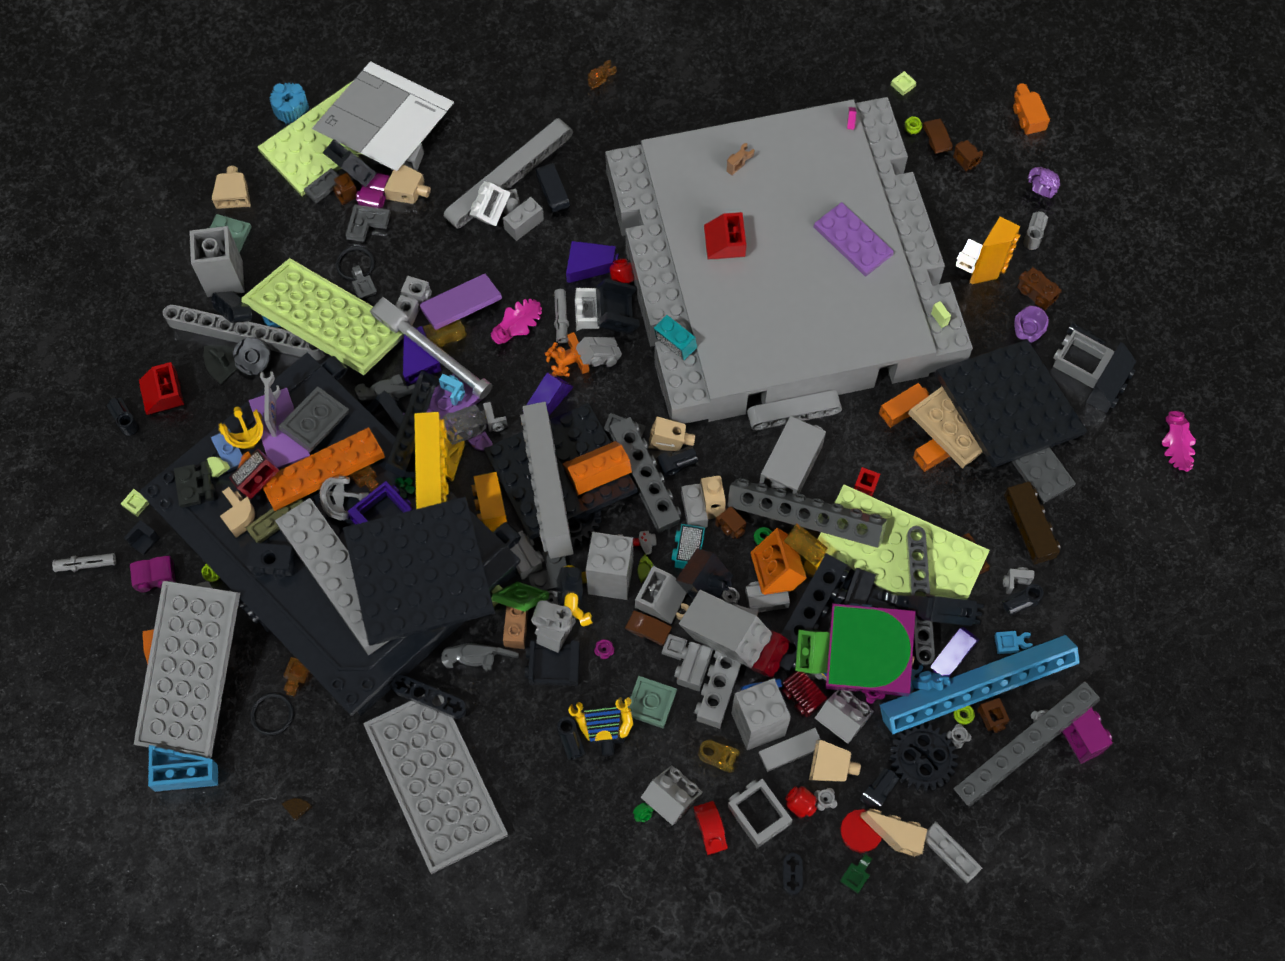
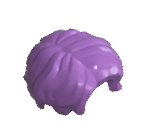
M1035 167L1029 172V183L1033 182L1032 190L1042 196L1052 198L1060 187L1059 176L1055 172L1042 167Z
M1028 306L1021 310L1015 316L1014 327L1016 336L1019 339H1027L1029 342H1034L1047 331L1049 323L1045 311L1037 306Z

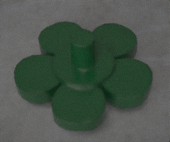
M399 477L395 480L397 485L395 487L399 490L402 499L407 498V493L409 495L414 494L415 488L412 486L413 480L411 478H406L404 481Z

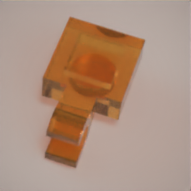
M610 60L605 61L603 66L593 69L588 74V85L592 89L607 81L608 76L616 73V66L608 68L611 66Z
M369 465L349 475L360 488L366 485L370 492L374 491L379 485L374 479L377 475Z
M293 657L290 658L284 673V677L288 679L284 691H287L286 694L295 696L298 682L305 683L309 673Z

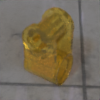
M712 740L704 741L698 752L701 761L726 772L734 771L733 765L736 756L740 754V751ZM709 747L713 750L714 754L707 756L704 754L703 749Z

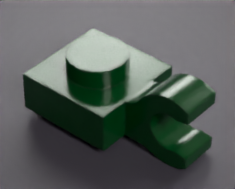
M865 854L858 866L851 863L840 882L858 894L870 876L865 870L872 858Z

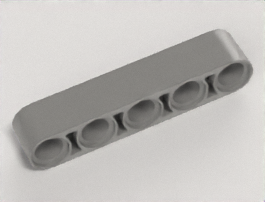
M831 390L750 407L747 410L752 430H761L786 425L790 416L794 418L799 417L805 421L834 415L842 411V406L837 391Z

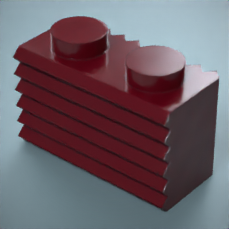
M795 671L781 683L782 695L787 700L791 699L796 704L794 705L796 711L800 715L804 714L807 718L827 701L824 693L821 692L805 672Z

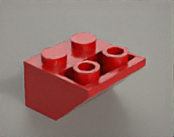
M742 212L723 213L704 225L707 260L745 257L746 237Z
M171 362L152 367L139 380L147 415L184 405L178 374Z

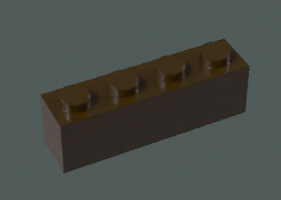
M1030 481L1008 487L1004 496L1033 564L1055 559L1060 553V544L1052 534V525L1045 518V509L1042 504H1039L1035 487H1032Z

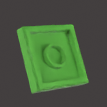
M516 582L494 593L492 601L525 612L535 607L539 601L548 600L549 592Z

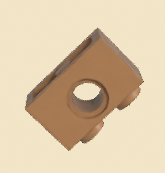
M509 606L506 607L503 635L505 648L525 649L529 610L524 612Z

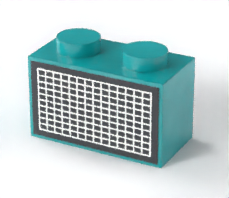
M668 315L654 327L656 339L684 361L697 348L696 337Z
M681 524V530L676 531L675 542H678L677 549L673 548L672 553L675 568L683 569L697 548L702 550L705 533L704 527Z

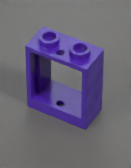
M385 481L349 509L348 515L354 524L367 522L363 514L386 496L402 512L411 511L413 505L408 499L403 500L401 498L399 490L394 485L390 486Z

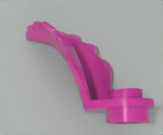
M529 298L528 302L526 299L523 300V306L520 302H516L515 310L511 307L506 308L503 321L493 328V332H491L492 339L500 345L509 341L513 336L527 335L530 332L528 326H536L537 323L534 319L541 318L539 316L542 314L540 303Z
M1171 411L1166 417L1170 430L1162 440V445L1169 447L1164 454L1165 456H1173L1169 460L1170 464L1174 463L1173 467H1179V470L1188 472L1194 466L1191 463L1194 462V459L1190 455H1195V451L1190 446L1194 445L1196 440L1189 431V422L1184 417V413Z

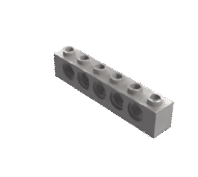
M735 604L736 607L758 616V611ZM715 651L714 658L717 659L715 665H710L707 674L710 680L708 684L704 683L701 695H704L702 703H697L694 714H697L698 722L720 729L742 663ZM728 662L731 664V667L724 669L720 664ZM721 680L725 683V686L721 688L716 687L714 682ZM715 699L719 704L717 706H710L708 701Z

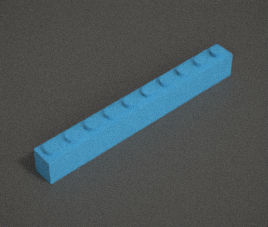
M1064 635L949 679L951 685H943V690H936L935 688L930 690L921 689L910 693L909 696H902L880 705L883 722L891 733L895 734L1080 663L1078 647Z

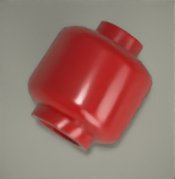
M627 259L615 260L609 269L611 279L630 285L634 281L631 262H628Z
M795 786L785 798L787 800V808L799 818H803L806 815L810 817L817 809L815 806L817 797L804 786L798 788Z

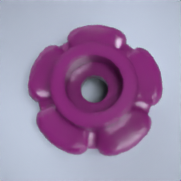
M600 640L596 643L594 652L601 659H608L609 656L613 655L614 647H612L611 641Z

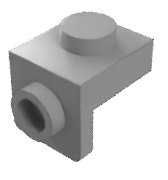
M491 402L483 403L484 411H481L483 422H487L489 432H499L507 428L506 416L494 418Z
M1024 567L1010 569L1007 575L1003 577V587H1006V594H1011L1014 584L1030 585L1034 579V571Z

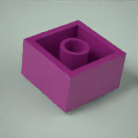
M1092 708L1063 731L1064 736L1081 764L1102 754L1113 744L1111 734L1107 729H1104L1099 714L1093 711Z

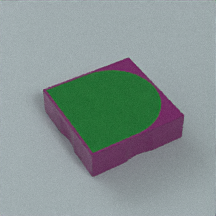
M833 604L826 689L844 691L864 690L878 694L909 696L915 611Z

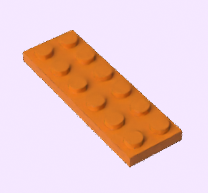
M368 427L281 469L263 489L272 508L276 511L321 489L326 479L348 476L385 458V455Z

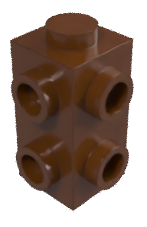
M1034 267L1028 272L1024 271L1019 277L1020 282L1017 288L1045 311L1058 299L1061 293V289L1056 283L1051 282L1041 271H1037Z

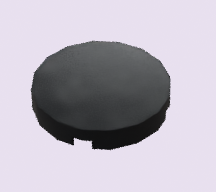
M248 337L237 343L233 351V358L236 367L242 373L256 375L268 368L271 361V351L263 340L256 337Z

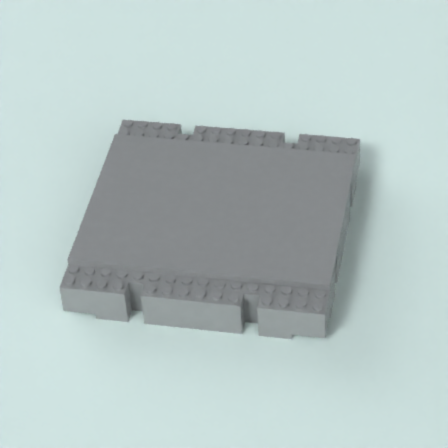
M888 97L855 103L854 99L645 139L641 140V145L606 151V172L614 200V207L622 236L626 235V254L628 262H631L633 267L634 285L637 289L636 293L650 347L655 346L654 363L670 420L683 424L705 419L711 422L746 414L748 396L760 394L762 404L836 390L838 395L874 388L879 369L887 367L892 384L927 377L929 373L935 372L937 369L969 359L973 347L951 282L939 284L945 265L914 173L904 174L908 156ZM849 107H855L857 111L854 130L847 129ZM747 143L748 147L745 151L749 152L754 149V156L747 159L745 165L735 174L730 175L727 172L728 158L740 151L741 146ZM841 202L894 251L893 256L866 277L814 228L816 221ZM742 212L746 237L745 257L707 260L704 225L723 213ZM941 301L951 315L948 325L943 328L940 327L931 314L933 305ZM666 315L696 337L697 348L685 361L656 339L654 327Z

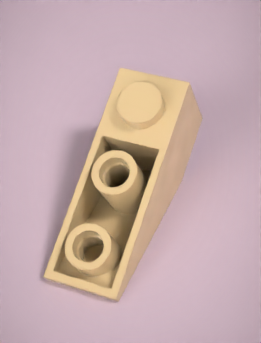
M869 809V811L861 813L860 817L895 851L914 857L923 853L927 829L920 827L919 823L912 821L906 823L901 821L900 817L894 815L887 817L881 815V811Z

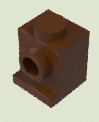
M966 140L959 142L955 146L953 157L965 171H968L980 164L983 152H978L977 148Z
M347 172L334 178L336 185L334 193L342 205L356 199V187Z
M731 506L716 517L715 525L717 527L721 525L722 531L727 536L730 535L733 539H739L745 534L746 522Z
M1000 698L983 703L977 709L987 731L993 730L994 733L1006 729L1005 725L1008 724L1010 719ZM991 716L996 717L995 722L992 721Z

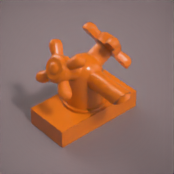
M574 332L567 335L570 349L556 348L558 343L554 342L552 347L545 352V356H547L546 362L549 363L553 357L558 364L557 367L551 366L553 375L569 377V367L565 366L575 362L578 363L582 374L589 372V364H583L580 358L581 355L578 354L576 349L579 342Z

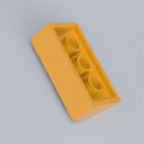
M999 217L981 248L969 283L976 284L998 279L1001 273L1004 274L1013 256L1012 253L1017 246L1016 243L1020 238V234H1018L1019 225Z

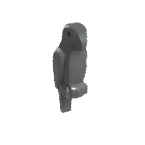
M398 374L394 375L391 380L379 381L370 388L365 387L364 383L358 384L355 387V396L359 402H372L385 390L393 396L401 398L411 394L415 384L404 386Z
M466 643L444 649L441 659L442 664L447 668H453V664L458 661L468 666H482L487 671L492 670L494 655L499 654L518 658L519 654L498 647Z

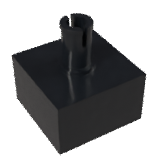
M697 548L676 581L693 600L699 590L719 598L724 590L727 591L731 587L733 575L713 552Z

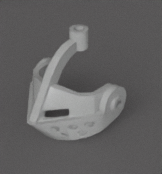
M337 476L328 478L323 482L320 489V502L324 512L329 517L345 520L349 518V515L343 507L344 496L356 497L361 501L369 493L344 492V484H349L350 478ZM333 485H336L334 490L330 491ZM330 496H333L336 504L333 505Z

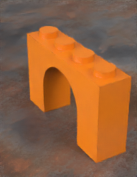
M917 383L881 405L879 414L891 428L910 417L908 414L910 409L927 398L929 393L926 388H922ZM934 439L917 448L913 455L914 460L924 472L950 457Z

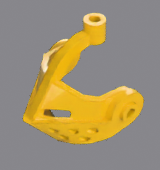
M235 407L233 410L234 415L238 417L244 432L230 433L226 424L220 423V433L234 447L254 449L263 434V417L258 409L254 410L253 415L257 423L253 428L247 430L241 408Z

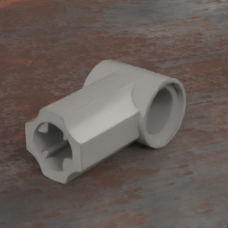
M1038 211L1032 214L1023 242L1027 249L1035 250L1040 246L1048 221V216L1043 212Z

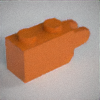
M1020 83L1017 85V91L1014 94L1016 101L1013 105L1014 113L1020 119V127L1024 129L1026 135L1046 130L1050 119L1039 94L1036 92L1030 93L1027 86Z

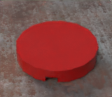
M864 809L854 810L847 814L840 828L844 844L851 850L859 853L875 849L882 839L860 817L861 813L867 811Z

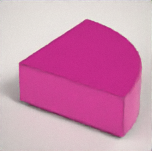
M849 107L847 129H855L857 113L855 107Z

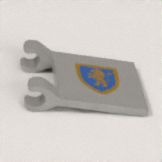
M272 371L269 378H264V372H261L260 378L265 385V423L272 437H276V401L281 394V390L278 385H276L277 390L275 392H272L270 388L275 380Z

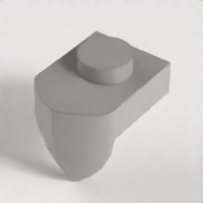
M516 189L508 190L511 193L503 209L505 214H509L521 205Z

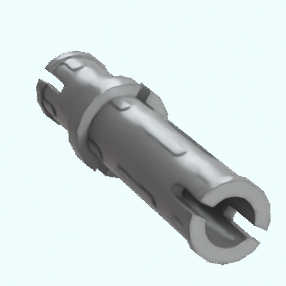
M557 289L554 291L556 341L558 343L568 342L567 330L569 327L566 291L564 289Z
M111 553L85 557L71 556L68 559L53 560L52 565L54 572L67 570L76 572L78 569L116 565V555ZM103 560L99 562L88 563V561ZM78 562H81V563H82V564L67 565V564L78 563Z

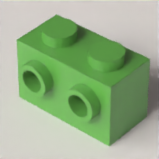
M799 630L795 671L811 674L827 673L830 632Z

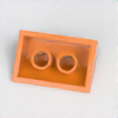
M616 441L562 463L577 495L632 473L630 459L623 446Z
M776 528L750 552L761 592L764 595L793 591L807 578L794 537L779 528Z

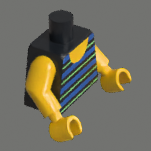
M567 565L560 569L556 580L558 605L568 607L572 612V616L579 619L581 626L590 625L593 623L591 621V613L583 614V611L580 609L583 594L582 584L587 583L586 571L581 572V568Z
M620 697L614 707L584 710V713L581 712L583 705L580 702L576 704L578 710H575L572 704L568 709L572 716H576L575 719L587 740L595 745H601L602 756H613L614 744L624 743L625 737L628 736L633 726L631 709L628 708L631 704L629 697L625 699V704Z

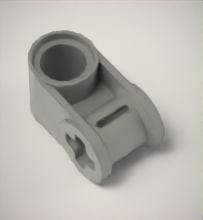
M542 600L537 603L531 621L540 628L567 632L571 628L572 622L570 619L572 612L566 606Z

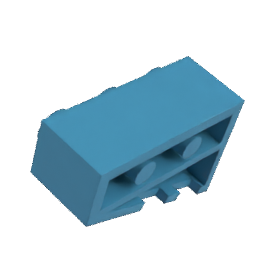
M149 745L148 786L155 792L218 786V765L209 758Z

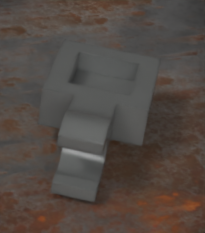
M359 265L353 267L351 272L355 281H352V286L357 297L364 299L376 294L377 291L370 275L364 277Z

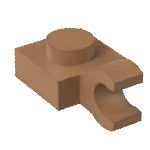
M747 143L741 146L740 151L728 158L727 172L730 175L735 174L745 165L747 159L754 156V149L749 152L745 151L748 147Z

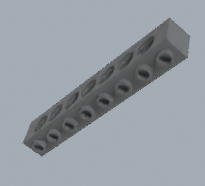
M744 478L736 479L730 485L727 507L731 506L738 510L876 548L883 542L887 519L882 518L878 514H866L859 509H847L841 504L825 503L822 499L818 498L810 499L800 493L792 494L781 488H769L766 484L751 483ZM747 493H751L754 499L750 498ZM766 498H769L772 504L768 503ZM784 503H788L791 509L787 508ZM803 508L808 509L810 514L805 513ZM822 513L827 514L829 519L824 518ZM841 518L846 519L848 524H844ZM860 524H865L867 529H863Z
M1086 681L1083 682L958 784L954 790L967 806H972L1101 701L1100 697Z

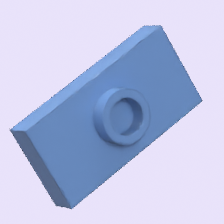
M221 433L211 437L221 459L229 464L230 469L228 473L237 469L243 456L240 449L229 444Z

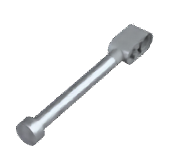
M382 297L370 310V313L392 332L397 333L401 331L472 387L473 394L479 399H483L489 394L493 386L485 378L481 380L411 326L407 322L409 318L386 298Z

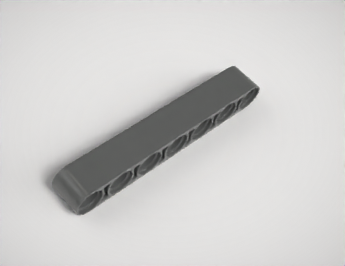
M913 526L906 535L910 596H915L917 591H922L926 596V594H930L926 533L922 527ZM918 532L921 535V539L914 541L910 534ZM920 552L923 559L919 561L914 560L912 553ZM917 571L922 572L924 579L921 581L916 580L913 573ZM915 614L914 656L916 663L925 667L932 663L935 656L932 621L918 620ZM920 631H925L928 634L927 641H921L918 638ZM922 651L927 652L930 655V660L922 661L919 653Z

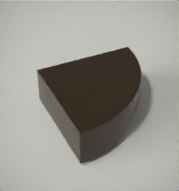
M290 799L282 803L295 821L312 808L308 802L302 799Z

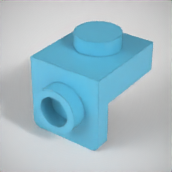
M442 374L439 379L442 389L452 393L450 396L451 403L456 406L458 401H462L465 396L463 383L452 375Z

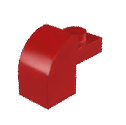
M862 467L854 489L873 497L880 474Z
M714 801L694 806L697 824L702 834L707 855L728 849L723 824Z

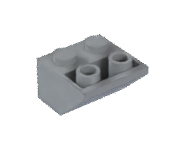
M652 566L635 599V608L672 624L687 593L678 584L673 575Z
M837 690L825 702L815 719L846 743H849L874 711L867 703L853 696L851 691Z
M671 765L652 780L641 798L673 825L682 818L703 792L695 783L687 779L680 770Z

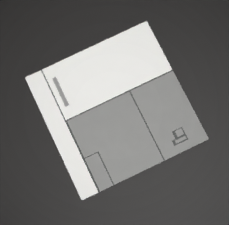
M369 62L312 129L398 171L454 102L377 64Z

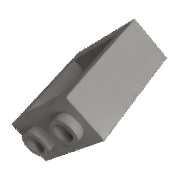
M1074 330L1071 336L1067 334L1062 342V345H1064L1063 349H1058L1053 359L1056 361L1053 367L1094 388L1115 351ZM1072 344L1101 359L1093 374L1063 359Z
M763 779L758 782L754 780L746 786V791L741 794L739 792L735 793L729 798L730 802L728 803V809L756 848H759L787 828L793 821ZM761 789L781 818L757 834L737 805Z

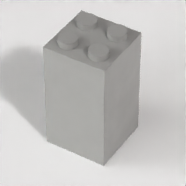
M228 226L191 230V264L207 297H212L214 292L233 291L235 294L245 293L243 260Z
M790 416L761 472L759 483L766 484L769 488L773 489L781 488L792 494L800 493L823 447L826 431L817 425L812 426L799 417L794 418Z
M592 532L586 566L588 594L628 599L634 563L632 537Z
M699 590L679 622V625L695 641L750 668L759 659L761 651L768 644L772 632L757 616L702 590Z
M775 679L744 689L734 695L731 713L747 750L786 735L791 716Z

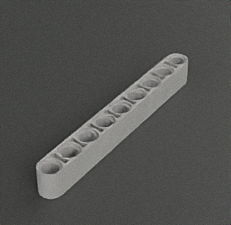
M561 119L554 120L445 210L444 217L456 228L463 227L474 218L469 215L471 205L476 201L479 187L484 181L508 190L572 136L573 130ZM494 190L487 206L498 197V193Z
M168 305L163 310L166 322L175 329L236 343L248 337H256L263 340L272 351L302 357L308 352L315 360H321L325 356L324 351L319 348L312 350L315 346L288 330L252 322L230 323L221 315L177 305Z

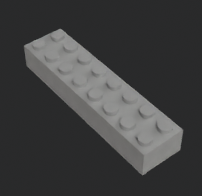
M546 402L523 406L524 414H520L524 429L523 435L529 459L528 465L532 477L531 483L535 495L534 501L537 508V519L540 525L539 532L544 552L548 551L550 559L572 555L574 552Z
M309 498L276 519L275 522L283 535L294 548L367 655L385 645L387 642L369 646L348 550L313 501Z

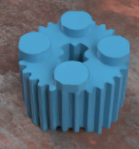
M278 83L274 86L273 93L270 96V103L278 119L290 125L309 111L305 92L299 84L285 83L283 85Z

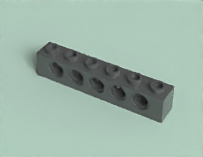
M631 417L610 425L609 433L613 442L620 443L628 455L632 473H629L637 487V491L657 532L660 533L678 525L682 515L678 506L674 507L671 491L669 489L666 490L663 484L665 480L662 473L657 472L655 468L657 464L653 455L649 456L647 442L644 438L641 439L637 422H633ZM631 437L634 439V442L627 443L625 439ZM640 454L643 458L635 460L633 455ZM648 471L651 473V476L643 477L641 472ZM651 488H657L659 490V493L652 494L649 490ZM665 505L668 510L662 512L657 507Z

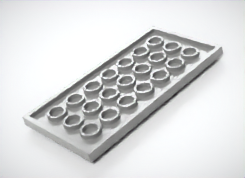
M163 581L133 745L144 747L152 745L184 754L205 758L212 757L240 593Z
M436 696L433 699L435 706H440L444 702L442 696ZM409 701L363 723L431 874L508 836L452 717L414 701Z

